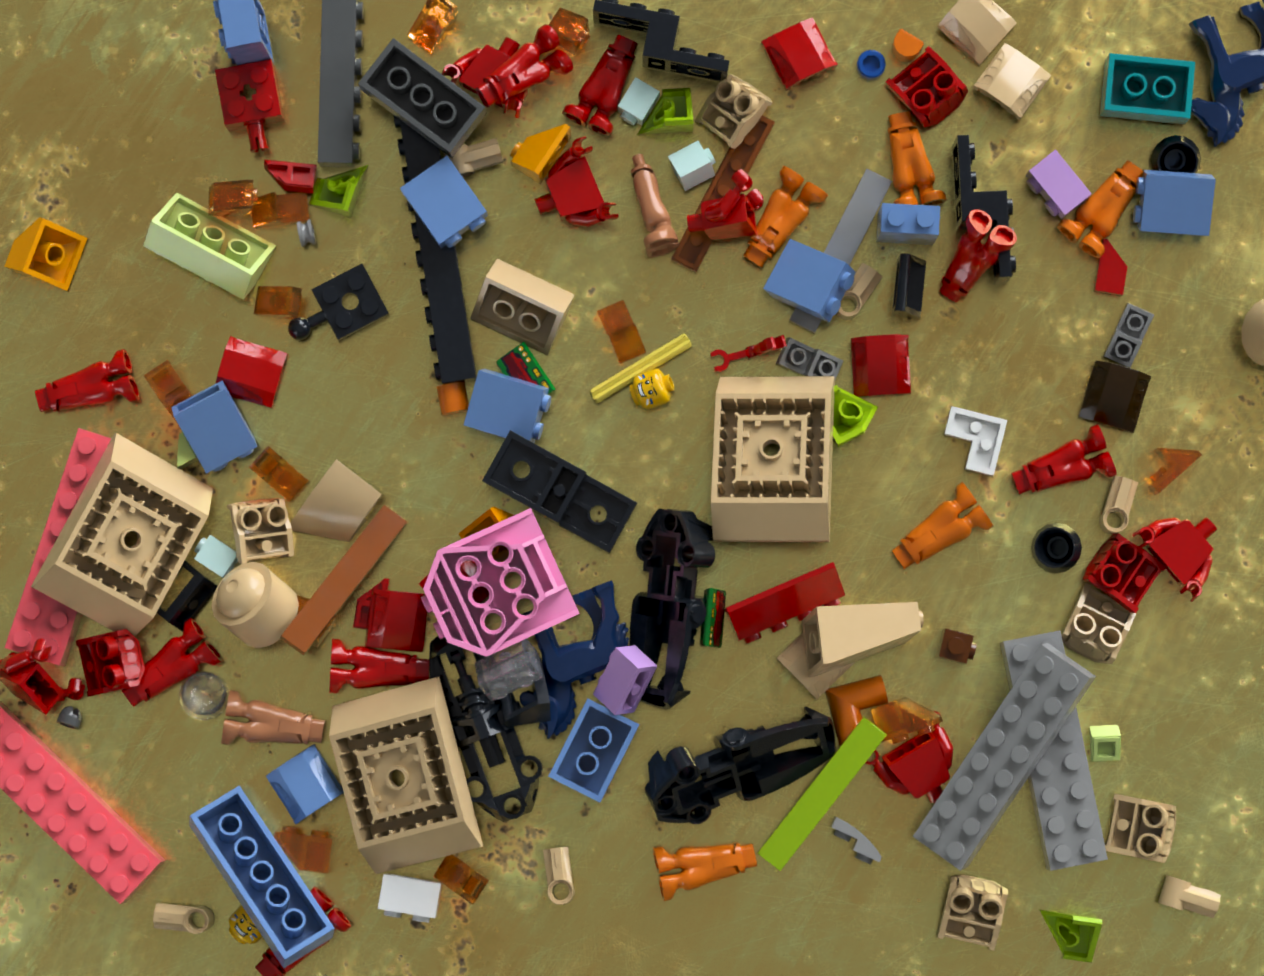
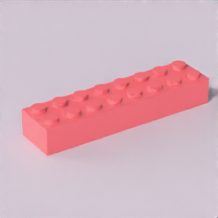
M78 428L4 648L19 653L25 650L32 651L36 640L42 638L46 640L45 648L52 646L51 653L46 662L66 666L83 615L31 586L112 438Z
M0 701V788L119 904L126 903L166 860Z

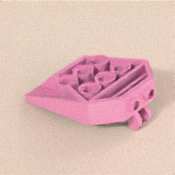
M531 508L437 550L423 588L425 595L421 597L427 612H434L437 622L433 623L440 639L446 638L450 644L486 657L580 614ZM500 545L507 547L509 557L506 561L497 562L493 559L492 552L495 547ZM466 560H472L477 565V572L471 577H465L460 570L462 563ZM509 572H516L521 576L519 587L510 589L505 585L504 579ZM480 586L487 588L489 591V599L482 604L475 602L473 599V591ZM523 598L530 599L534 605L532 613L526 616L521 615L517 611V603ZM490 613H496L501 617L502 623L497 630H490L485 625V618Z

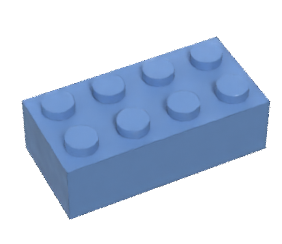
M213 1L216 18H219L220 25L222 24L223 26L222 29H218L221 46H224V50L228 53L229 59L231 58L232 64L242 65L269 59L274 64L265 11L260 1Z

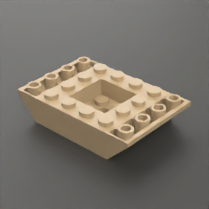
M834 376L720 377L715 396L711 516L714 542H830ZM769 444H777L780 450L776 455L768 456L764 453V448Z
M114 433L31 587L112 631L127 629L135 637L156 615L209 516L213 488L121 435ZM134 531L137 535V542L134 546L127 547L124 543V537L128 532Z
M440 677L332 707L329 738L357 847L375 874L483 846ZM395 770H400L404 774L405 780L401 786L393 782L392 775Z

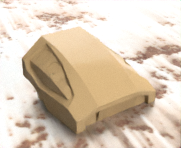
M958 0L937 27L959 50L980 66L1017 22L992 0Z
M1004 43L973 88L975 90L980 89L979 92L984 96L995 100L1012 115L1016 114L1015 118L1020 120L1051 75L1021 52Z
M729 74L727 79L719 82L716 91L707 98L695 121L711 130L727 142L729 147L735 149L742 143L745 136L752 130L767 107L772 105L773 102L751 84Z
M284 498L257 499L227 505L231 513L236 556L240 564L270 558L294 556L292 527Z
M1086 583L1061 635L1062 641L1070 650L1094 662L1112 664L1130 630L1136 613L1129 612L1111 597L1092 589L1091 585Z
M803 633L776 658L800 681L816 700L855 663L853 662L815 677H808Z
M1114 794V811L1109 837L1105 845L1106 851L1166 863L1171 851L1176 826V806Z
M969 875L952 876L937 938L943 939L948 937L987 946L989 950L994 951L1002 924L1008 889L994 881Z

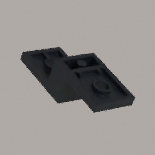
M595 0L593 7L594 23L647 34L642 55L643 67L716 82L727 79L730 61L724 60L725 56L716 53H708L707 56L698 55L696 50L681 47L679 51L675 50L680 16L675 15L674 11L660 8L656 12L646 10L647 6L639 3H630V6L618 4V0Z
M957 135L952 145L957 230H967L966 217L975 209L982 210L991 217V232L998 225L1009 227V219L1013 215L1012 198H1007V190L974 192V189L977 187L976 171H971L972 160H975L974 143H969V135ZM1010 250L999 252L998 260L993 265L994 285H1005L1013 276V273H1016L1015 255H1010Z
M511 430L482 482L533 509L535 513L609 554L637 505V502L588 476L584 470ZM518 462H525L530 466V473L525 478H518L513 473V468ZM596 506L603 507L607 512L606 519L602 522H594L590 517V511Z

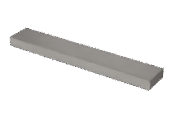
M866 169L824 251L825 254L850 265L892 183L891 180ZM795 308L789 321L815 334L822 319Z

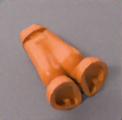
M906 111L888 116L890 128L887 131L892 158L893 186L900 195L893 204L918 205V200L913 190L914 185L918 187L921 205L937 206L946 202L945 192L933 189L935 175L926 155L917 123L912 121L911 112Z
M1127 160L1121 169L1116 168L1094 194L1078 207L1074 221L1062 219L1057 225L1058 230L1072 243H1077L1084 230L1089 225H1092L1091 231L1081 240L1079 247L1087 254L1101 258L1105 251L1101 240L1113 233L1120 217L1136 193L1137 179L1142 177L1143 170Z
M783 166L779 171L782 186L772 192L767 206L756 225L757 235L750 237L751 240L747 242L749 247L743 254L746 259L760 268L764 266L768 258L772 260V254L775 255L789 236L807 218L810 204L822 203L828 197V194L811 182H806L800 195L793 201L792 196L802 185L804 178L786 166Z
M963 482L956 486V497L954 500L941 503L923 522L900 540L901 544L891 550L904 569L913 563L918 565L920 561L922 562L943 549L966 539L971 535L974 527H979L983 530H989L993 527L992 522L980 505L963 518H959L961 512L977 503Z
M735 843V846L734 844H724L708 847H684L678 849L675 854H669L661 846L653 847V855L658 873L667 872L672 869H682L681 873L658 877L663 901L671 900L679 888L690 891L708 883L737 875L740 872L745 873V869L757 866L753 844L740 846V843Z

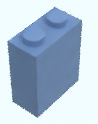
M445 156L400 188L408 203L441 249L446 245L448 248L453 247L462 240L461 235L467 230L471 229L473 232L486 223L485 218L488 216L486 209L448 156Z
M1143 169L1142 177L1137 179L1136 194H1140L1139 205L1134 206L1133 222L1137 223L1140 231L1209 236L1216 179L1211 174Z
M882 203L877 214L876 242L933 245L939 236L940 206Z
M789 239L763 289L776 300L826 322H830L832 317L839 311L841 300L846 290L851 288L856 272L844 261Z
M478 370L464 426L506 438L511 430L535 443V439L539 440L543 432L544 424L540 423L542 414L548 411L551 403V396L548 395L549 388L492 370Z
M223 380L171 407L175 420L206 473L212 470L216 472L225 468L229 461L237 457L244 458L250 455L254 448L257 447L255 437Z

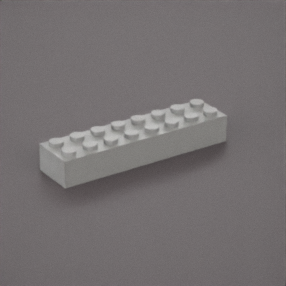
M1060 630L1000 642L1009 690L1012 689L1041 644L1049 643L1065 654ZM1075 707L1028 777L1046 870L1050 871L1108 860L1077 708Z
M1049 643L1041 644L913 837L961 871L967 868L1096 676Z

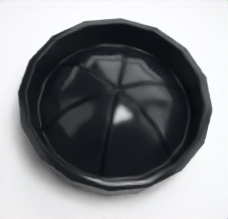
M1178 135L1166 137L1160 141L1153 150L1151 157L1152 169L1157 171L1197 173L1201 162L1199 148L1187 137Z
M1052 523L1038 530L1033 538L1031 549L1033 558L1038 566L1048 572L1060 573L1075 566L1080 558L1082 546L1080 537L1074 529L1066 524Z

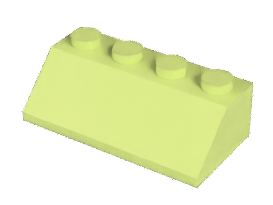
M177 192L152 219L143 245L154 253L243 300L256 285L276 248V245Z

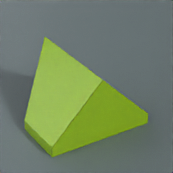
M662 89L661 97L637 135L693 132L691 89Z
M368 165L324 179L317 177L309 205L351 218Z
M835 385L833 441L839 447L865 433L878 406Z
M1040 910L1063 954V959L1092 963L1102 927V919Z

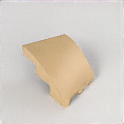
M336 459L291 521L292 531L350 542L367 519L365 517L382 497V494Z

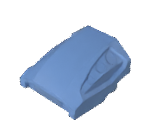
M315 744L266 775L295 825L344 793L342 786Z

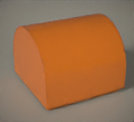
M899 29L892 44V52L898 60L910 62L917 58L924 43L907 31Z
M453 382L437 386L442 416L468 410L469 402L465 382Z

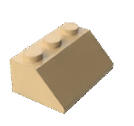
M497 259L485 277L470 319L521 343L525 342L527 346L548 355L575 295Z

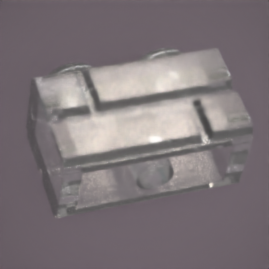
M524 639L475 662L480 689L493 701L505 698L509 693L522 687H528L533 682L543 678L537 650L527 639Z

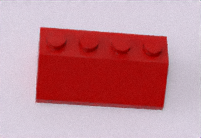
M832 562L725 608V612L737 640L741 641L744 639L745 643L748 644L762 638L760 632L771 628L774 633L788 627L787 621L797 617L799 621H802L816 607L842 604L839 598L844 597L845 592L835 564Z

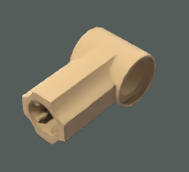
M497 138L470 146L463 144L453 158L449 157L463 178L474 174L476 170L503 163Z
M862 263L854 275V282L851 288L846 290L842 300H853L856 309L852 312H845L840 306L836 314L844 320L855 318L883 276L872 267Z
M1113 476L1105 507L1099 518L1100 528L1104 532L1115 534L1127 527L1129 522L1128 516L1138 482L1125 477ZM1109 513H1115L1120 517L1121 523L1118 528H1112L1107 523Z
M568 847L545 849L543 854L548 897L555 904H568L575 896ZM560 883L566 884L569 888V895L564 900L556 899L553 893L555 886Z
M1166 875L1158 903L1182 911L1186 909L1214 918L1219 908L1221 895L1204 888L1192 886L1190 882Z
M156 903L153 923L154 928L200 934L213 926L214 914L212 910L205 906L195 907ZM196 912L201 913L205 918L202 928L197 927L193 923V915Z

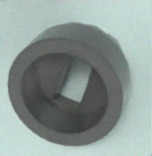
M68 706L60 712L57 723L78 730L82 721V715L77 708L73 710L72 706Z

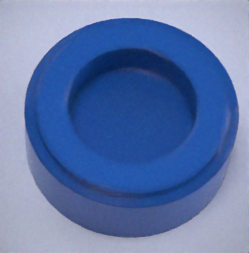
M876 50L863 52L857 61L858 73L867 80L879 78L886 66L885 58Z

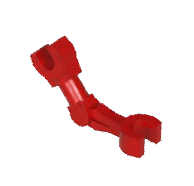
M784 335L776 338H766L756 345L746 347L745 350L727 354L720 349L714 350L710 353L711 358L716 356L723 358L724 363L721 366L714 367L715 372H723L728 368L729 362L744 358H756L769 351L784 348L787 344Z

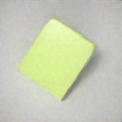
M182 432L179 434L177 468L184 469L199 460Z
M1117 725L1090 726L1091 762L1119 761L1121 754L1119 727Z

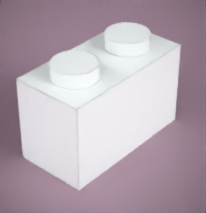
M385 873L383 874L378 909L384 910L385 916L401 918V913L413 915L412 920L429 923L430 918L437 917L443 882Z

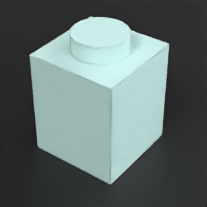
M635 77L618 105V112L621 113L620 118L631 125H635L637 122L643 126L660 98V91Z
M699 141L668 156L672 170L685 191L715 176L712 165L716 161L710 149H703Z
M209 535L207 539L203 537L194 550L197 553L194 559L222 578L238 562L236 551L212 535Z

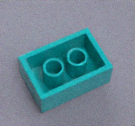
M1109 53L1104 64L1100 116L1185 125L1191 117L1195 62Z

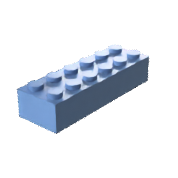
M240 786L190 815V828L283 969L333 938L335 928Z

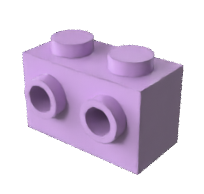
M1056 149L1026 174L1028 178L1026 182L1029 188L1035 194L1040 193L1047 201L1044 203L1047 210L1054 217L1058 215L1061 220L1086 201L1092 194Z
M636 645L616 647L610 655L604 673L598 679V685L593 695L614 715L633 713L657 665Z

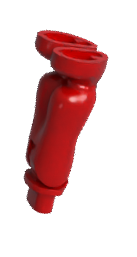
M545 24L540 27L536 32L533 43L527 42L523 44L506 62L495 69L489 76L483 78L484 83L476 88V92L485 107L488 108L494 103L501 104L503 101L514 97L524 90L546 81L550 77V71L566 75L573 70V63L570 57L564 51L555 49L560 45V39L551 26ZM551 51L543 59L539 61V57L541 54Z
M617 35L614 43L608 45V49H606L592 74L582 86L578 94V105H566L562 114L574 123L585 127L593 107L597 105L598 109L591 117L588 128L598 134L610 136L613 131V125L609 121V117L618 109L626 80L636 58L633 53L638 43L622 35Z
M972 210L966 217L967 232L961 236L955 254L945 275L941 279L940 293L954 302H958L962 296H967L968 292L982 275L998 260L999 252L1010 250L1017 241L1015 232L1005 225H998L992 230L986 243L982 244L981 240L992 226V219L982 210Z
M125 349L118 350L110 362L98 361L78 372L57 379L52 384L50 382L46 383L45 388L35 390L39 410L44 412L52 409L54 412L86 405L108 403L115 400L117 395H122L129 402L139 401L140 395L135 379L131 375H127L132 373V364ZM127 375L115 381H108L112 376Z
M1097 424L1089 428L1085 440L1073 439L1054 451L1027 463V466L1026 464L1022 465L1021 470L1011 473L1018 494L1020 495L1030 490L1032 493H1035L1036 490L1042 491L1068 483L1085 481L1090 479L1095 472H1100L1109 478L1117 475L1114 462L1108 451L1090 459L1084 458L1089 453L1107 448L1099 425Z
M193 618L185 621L182 636L171 638L156 655L144 664L145 671L138 686L121 689L132 706L135 707L143 700L147 702L150 698L159 695L176 683L191 677L198 672L201 663L217 666L223 661L217 649L209 641H204L193 652L187 654V649L206 638L204 631Z
M332 639L331 665L351 664L354 668L342 669L331 667L329 693H338L345 684H350L356 689H364L378 686L410 685V683L428 680L429 659L416 658L417 655L411 657L410 654L383 651L365 646H356L348 650L340 639Z
M314 887L310 890L324 913L334 906L333 901L320 889ZM333 908L328 913L327 918L335 928L334 931L347 932L352 927L350 921L340 909ZM327 942L284 969L269 947L262 954L263 959L255 968L262 976H284Z

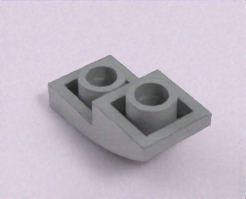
M1127 302L1104 356L1131 368L1154 314Z
M790 337L786 338L787 346L782 348L776 362L777 365L802 376H834L836 380L843 360L822 350L809 347Z
M834 816L830 827L836 829L833 835L848 842L851 837L856 838L852 846V850L857 852L855 858L870 865L873 860L880 862L882 857L875 846L855 827Z

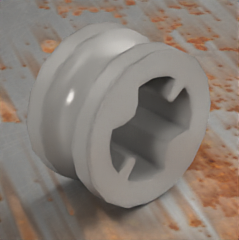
M308 219L305 224H302L300 221L297 222L301 246L305 247L309 242L315 245L316 238L311 219Z

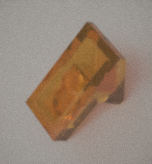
M427 0L407 35L430 52L435 48L446 28L456 21L458 7L449 0Z
M271 192L250 199L253 228L294 224L299 221L302 223L310 219L307 193L299 192L277 195L276 192Z
M258 286L254 314L286 320L298 317L302 289L293 286Z
M624 300L597 311L620 364L646 353L637 327L632 321Z
M269 446L249 466L252 471L289 502L308 481Z
M1169 448L1153 450L1168 469H1165L1163 466L1150 477L1153 482L1147 487L1154 495L1159 494L1202 454L1197 450Z
M454 854L444 858L433 876L472 905H474L489 881L485 874L475 870Z

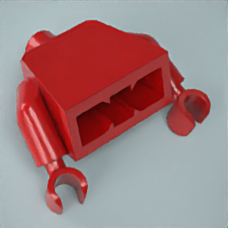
M505 37L499 50L490 45H485L483 49L476 48L460 57L453 64L446 65L441 74L443 76H450L452 78L451 82L454 84L458 80L461 87L478 95L476 88L484 83L483 78L489 76L495 69L506 62L518 50L520 44ZM528 89L503 101L501 104H494L504 109L503 114H506V111L510 109L515 110V118H519Z
M587 137L575 139L572 147L565 151L549 170L548 178L545 180L549 193L534 199L540 215L556 209L561 221L566 220L571 225L591 227L605 220L618 219V214L610 215L609 209L615 206L616 203L603 201L586 157H581V155L588 154L593 150L592 146L585 149L582 148V141Z
M742 169L738 170L731 178L736 185L733 190L729 189L723 198L702 202L700 214L687 215L689 232L704 230L711 240L757 235L755 211L763 206V195L758 189H753L747 195L744 193L740 194L752 187L753 182L750 176Z
M1175 517L1160 519L1132 534L1133 537L1137 535L1142 537L1143 544L1139 545V547H1146L1153 557L1165 565V570L1179 586L1185 585L1180 589L1181 594L1186 590L1191 592L1192 599L1190 602H1193L1201 595L1202 587L1208 579L1213 562L1211 553L1214 549L1206 539L1217 530L1216 526L1207 517L1201 520L1195 527L1188 519L1183 521Z
M41 638L36 640L32 651L11 652L4 659L0 660V681L13 695L46 715L56 702L64 701L65 697L72 700H80L84 695L85 685H81L82 680L78 678L70 679L67 689H63L56 684L41 665L36 662L47 661L52 650V646L44 647L46 640Z
M937 711L933 712L937 719L936 723H929L924 715L923 725L928 729L882 756L884 762H880V755L877 750L874 751L875 759L871 762H865L867 765L874 767V773L887 788L902 795L911 793L915 799L926 795L930 803L937 801L943 792L940 785L950 779L948 770L952 766L953 746L944 727L939 725L941 715Z

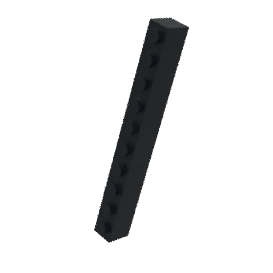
M393 115L395 128H401L402 139H397L400 156L406 157L407 166L402 167L403 179L406 184L441 160L440 149ZM407 201L409 212L414 211ZM414 211L416 222L411 223L413 239H419L420 250L415 251L418 268L423 267L425 278L420 279L422 295H428L429 306L424 308L427 324H433L434 334L429 335L431 351H437L438 362L433 363L436 380L441 379L442 384L476 381L477 374L456 245L448 248L446 245L441 249Z

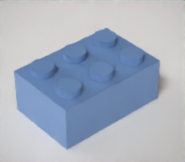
M587 698L548 777L600 803L640 724L622 715H614L608 708Z

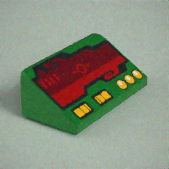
M525 342L519 344L496 361L498 367L505 375L549 388L548 395L556 390Z
M708 588L704 590L706 617L701 625L700 645L702 647L720 648L723 638L726 591Z

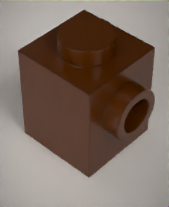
M946 628L943 629L936 658L963 665L967 664L968 659L973 660L977 643L972 642L974 636Z

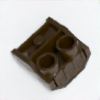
M1096 360L1083 396L1078 418L1099 422L1134 433L1151 376L1138 370Z

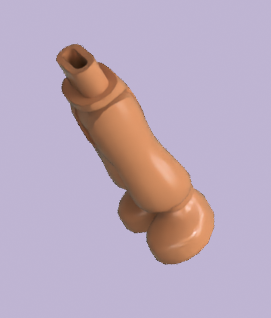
M637 154L632 157L634 168L631 170V176L634 178V189L640 204L645 228L650 232L643 242L648 257H659L679 247L678 237L672 228L670 216L660 198L655 173L651 166L645 163L643 154Z
M230 690L225 716L248 718L249 721L244 723L225 718L221 744L230 745L237 737H242L249 743L276 742L304 743L308 745V741L321 743L325 720L313 719L312 715L307 716L305 713L277 707L259 700L245 703L237 691Z

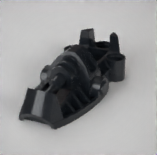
M658 509L648 523L643 536L639 538L636 544L637 556L640 560L644 561L643 571L649 573L647 592H640L633 599L630 622V646L636 645L657 665L662 643L668 644L665 675L661 678L658 686L650 685L651 678L640 700L661 709L672 708L691 692L684 690L681 679L689 646H694L695 640L693 638L697 634L696 628L704 623L706 617V597L695 595L698 568H709L715 560V549L708 542L713 541L712 526L697 519L695 513L690 510ZM675 558H677L681 566H674Z
M437 636L430 643V679L440 677L457 746L461 748L471 776L466 779L467 785L474 780L479 781L483 785V793L479 797L471 796L472 802H476L483 810L502 822L517 819L524 814L530 813L536 801L539 777L542 774L543 765L536 756H525L514 729L515 726L507 727L504 724L496 682L497 676L503 674V671L493 655L486 657L473 652L485 686L475 688L471 675H467L463 660L466 659L463 648L448 643L446 638L440 639ZM447 655L450 665L455 664L460 678L457 681L462 694L456 697L440 656ZM509 686L513 710L516 711L522 707L520 702L516 701ZM501 733L520 788L494 797L475 743L480 742L489 768L505 762L496 735ZM527 760H533L538 766V771L533 777L525 776L522 772V764ZM513 797L519 800L521 808L517 814H509L506 811L505 802L507 799Z
M804 707L805 715L800 721L767 730L763 725L757 727L756 730L752 728L745 730L738 727L729 729L724 734L713 738L716 749L696 757L692 756L688 748L680 746L672 749L667 754L666 761H664L659 751H657L648 762L649 782L645 786V794L656 813L657 820L668 823L689 822L691 824H701L710 817L711 809L720 806L719 799L737 793L741 800H755L807 775L835 754V733L832 719L809 707ZM802 738L814 739L817 745L775 755L773 751Z

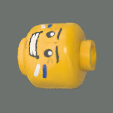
M658 368L636 375L633 378V384L630 385V392L636 406L641 405L645 410L668 403L671 398L670 392L674 391V384L670 375H664Z
M240 905L229 918V932L234 939L242 944L257 943L262 938V935L243 906Z

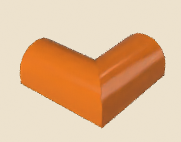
M881 675L828 688L825 691L839 745L843 744L861 721L860 710L888 703Z

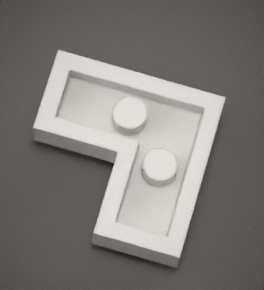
M954 406L950 407L944 435L971 442L965 470L994 476L1007 420Z

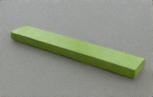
M863 717L757 854L781 871L887 734L866 717Z

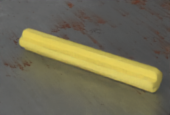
M681 334L590 390L591 397L596 403L602 402L633 383V378L636 375L658 368L691 348V341L686 334Z

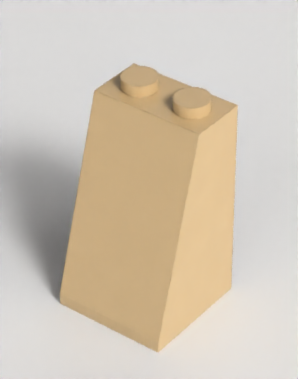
M918 602L816 607L802 620L808 677L818 676L908 642L923 627L924 618L922 611H919Z

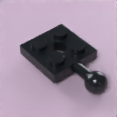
M360 264L311 289L322 311L307 319L303 317L292 319L288 325V332L292 338L303 340L309 336L311 328L328 321L337 340L340 341L383 319L389 313L363 264ZM345 296H356L359 300L358 306L352 310L345 309L342 305V300Z

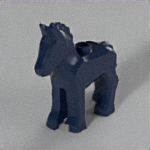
M1260 2L1239 8L1241 16L1249 20L1259 33L1260 44L1259 49L1228 55L1222 43L1214 16L1208 15L1189 23L1193 32L1203 40L1207 48L1211 63L1210 90L1213 102L1200 98L1193 99L1191 114L1198 118L1208 130L1206 136L1212 137L1214 147L1221 142L1225 144L1228 140L1234 138L1235 133H1239L1240 127L1243 126L1242 117H1244L1245 113L1241 92L1247 90L1248 94H1253L1264 89L1263 7L1261 8Z
M612 580L572 595L575 604L583 607L592 619L593 636L591 640L559 646L552 627L535 634L538 648L542 655L551 721L540 722L538 729L545 731L547 739L553 734L558 736L560 732L567 730L568 725H571L572 719L575 718L574 709L577 705L574 699L576 695L572 682L579 680L580 685L597 679L595 673L606 669L610 655L615 648L628 646L629 638L626 637L629 629L626 627L625 622L618 624L620 618L615 606L614 584ZM595 596L600 600L601 608L598 605ZM533 610L525 612L521 615H529L530 613H532ZM528 690L521 693L519 700L522 706L535 701L533 692Z

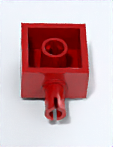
M272 60L215 69L226 128L228 131L247 128L251 153L259 152L258 140L261 151L268 150L264 125L285 121L276 69ZM252 90L254 93L252 100H247L245 96L248 91Z

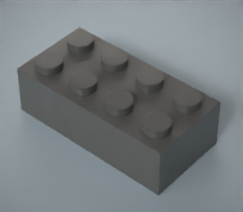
M394 38L358 83L361 91L450 158L454 157L487 114L485 106Z

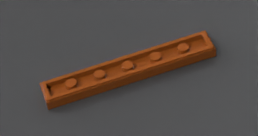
M762 115L738 147L735 149L729 147L701 203L723 198L729 189L733 190L736 185L731 178L738 170L742 169L747 174L750 172L775 121ZM701 203L699 204L695 214L701 213ZM687 227L671 261L697 273L713 240L707 236L704 230L689 232Z
M384 505L287 627L280 639L304 656L406 526L407 521Z

